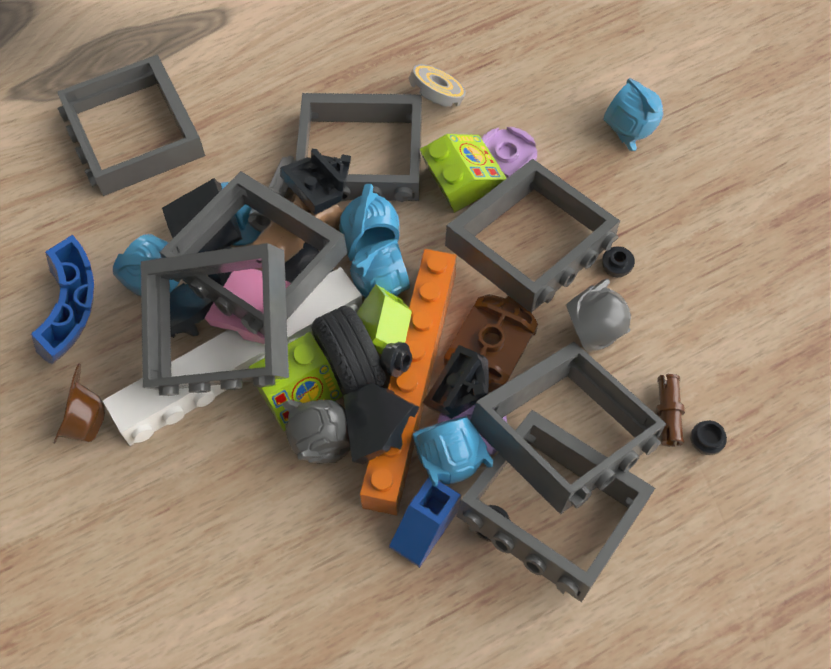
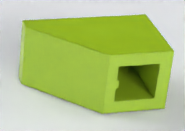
M375 284L356 313L365 326L376 351L382 354L384 348L389 343H396L398 341L405 343L412 311L401 298Z

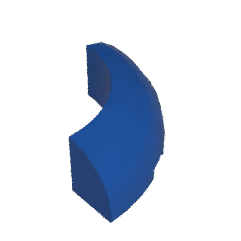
M73 234L45 252L49 271L59 284L60 294L58 303L55 304L51 314L42 325L31 333L36 352L49 364H53L60 359L78 340L86 327L94 300V278L91 264L86 252Z

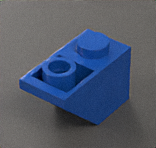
M428 477L409 504L389 548L420 568L457 514L461 495L438 481L437 486H433Z

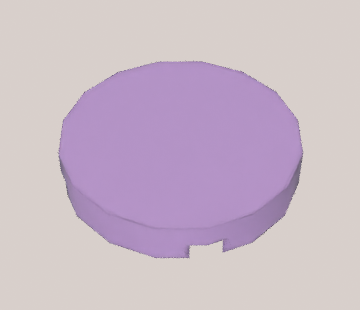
M507 127V129L499 130V128H495L481 138L506 178L531 159L537 160V149L534 139L521 129Z

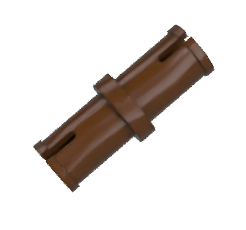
M666 374L667 380H665V376L660 375L657 378L660 404L656 407V413L666 423L661 432V445L675 447L674 441H677V445L681 446L684 444L682 415L685 414V406L681 404L680 376L677 374Z

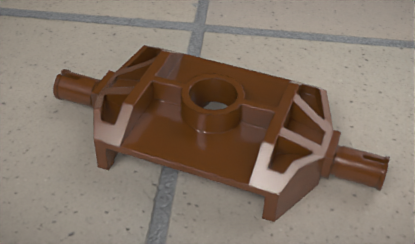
M488 294L478 297L446 352L444 365L446 366L458 345L485 356L488 359L489 369L488 392H493L508 382L531 337L535 336L538 323L531 312L509 296L503 298ZM494 333L500 337L501 341L490 345L485 343L482 337L485 334Z

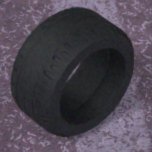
M341 306L313 321L311 328L315 340L328 360L343 396L370 383L381 387L384 386L386 375L381 367V360L365 326L353 308Z

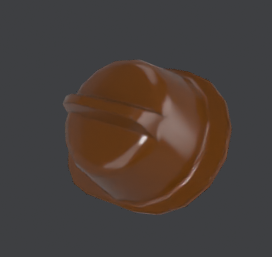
M80 363L77 365L73 375L64 419L54 439V444L59 437L92 442L104 421L105 408L101 398L79 383L81 374Z

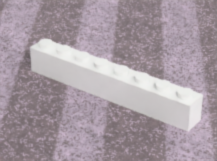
M342 267L330 272L287 319L288 344L308 332L314 337L311 328L313 321L326 313H330L341 306L353 308L355 312L359 310L363 304L362 295ZM227 330L171 362V377L249 369L250 365L265 357V344L244 340L238 331ZM143 378L102 401L129 446L136 442L146 441L155 431L165 425L177 423L191 410L210 404L217 395L226 390H222L221 385L211 386V392L190 393L189 388L179 389V395L159 396V390L143 388Z

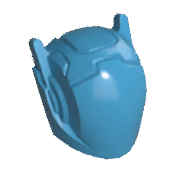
M628 78L627 84L617 93L608 106L603 120L617 133L629 151H636L637 146L635 142L648 137L659 126L663 118V104L660 97L654 91L643 86L638 81Z
M365 184L362 196L351 201L340 216L339 229L345 237L349 260L352 262L357 252L366 246L377 244L384 240L397 238V241L399 240L398 214L389 201L377 193H373L372 184Z
M152 234L138 237L128 246L123 254H118L113 265V275L128 290L141 296V261L162 258L160 251L169 242ZM170 280V292L177 287L179 282Z
M397 238L366 246L354 256L350 267V274L355 287L364 298H367L375 284L395 296L410 289L408 274Z
M467 416L436 423L413 433L418 458L421 464H423L424 469L427 470L433 486H437L438 481L443 484H454L466 480L475 474L482 463L489 468L493 467V459L486 450L488 448Z

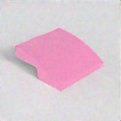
M256 269L233 271L224 288L264 313L262 271ZM285 281L286 288L291 284L288 281ZM213 303L205 316L210 326L238 331L244 340L265 344L264 335L259 332L253 334L244 327L240 318L233 314L226 316Z

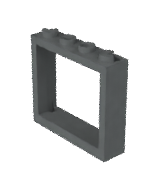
M158 54L57 91L63 105L58 107L59 113L64 122L70 121L71 125L66 126L72 142L76 143L79 141L80 144L79 147L75 148L82 165L89 164L90 168L85 169V173L91 186L98 185L103 196L205 156L200 137ZM157 84L183 139L102 170L77 114Z
M302 93L295 161L308 157L311 122L412 123L410 175L348 174L342 201L354 200L362 196L365 184H372L373 193H377L387 201H419L422 94Z
M531 159L446 225L445 246L532 313L544 302L548 304L553 299L556 291L562 286L568 287L580 270L590 268L602 251H609L611 249L612 243L619 237L617 231L620 220L536 160ZM533 190L539 192L593 232L535 282L475 237Z
M240 171L160 251V255L162 258L197 253L246 204L320 251L286 288L288 319L347 254L345 237L341 232ZM194 275L188 278L173 279L176 282L182 280L187 283L193 293L201 299L207 297L212 300L216 307L226 316L233 314L240 318L244 327L253 334L259 332L264 335V313L208 276Z
M265 243L141 261L143 388L159 390V396L179 395V389L189 388L190 393L211 392V386L221 385L222 390L243 389V383L253 382L255 387H269L276 385V379L289 378L284 250ZM262 268L265 367L171 377L170 280L193 277L194 275H210Z
M575 342L570 343L476 401L470 419L478 433L560 515L571 506L575 508L582 506L597 487L600 490L606 488L616 477L615 472L619 468L623 472H627L637 463L641 454L650 455L661 444L658 438L666 425L660 417ZM567 376L635 437L572 484H569L503 419V417Z
M533 410L530 411L515 430L528 444L579 477H582L607 458ZM497 453L493 458V467H486L461 499L456 517L467 523L469 530L480 532L490 539L498 550L506 554L510 553L522 561L530 572L535 575H542L550 580L562 594L566 591L580 602H583L645 507L655 487L629 471L623 472L619 468L615 472L616 477L601 491L626 506L628 510L587 572H585L479 500L508 463Z

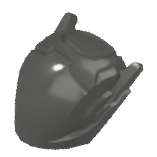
M604 279L595 286L591 285L566 304L586 353L604 349L613 344L619 337L630 332L631 313L629 307L619 293L607 288L610 284L609 279Z
M327 399L306 403L287 400L283 403V407L289 411V420L285 425L287 440L299 460H308L309 463L317 464L337 463L350 452L346 412L342 405Z

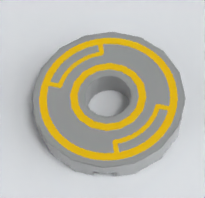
M415 65L409 76L411 86L415 87L417 85L421 88L419 93L424 98L442 106H452L453 103L459 106L466 94L464 87L450 74L430 65Z

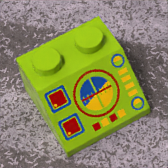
M445 134L419 149L427 168L454 213L484 197L507 179L480 135Z
M310 332L288 344L289 378L276 379L275 386L257 387L283 432L286 431L285 425L289 420V411L283 407V403L287 400L302 403L326 399L336 401L343 396L328 360ZM265 357L250 365L249 369L265 367Z

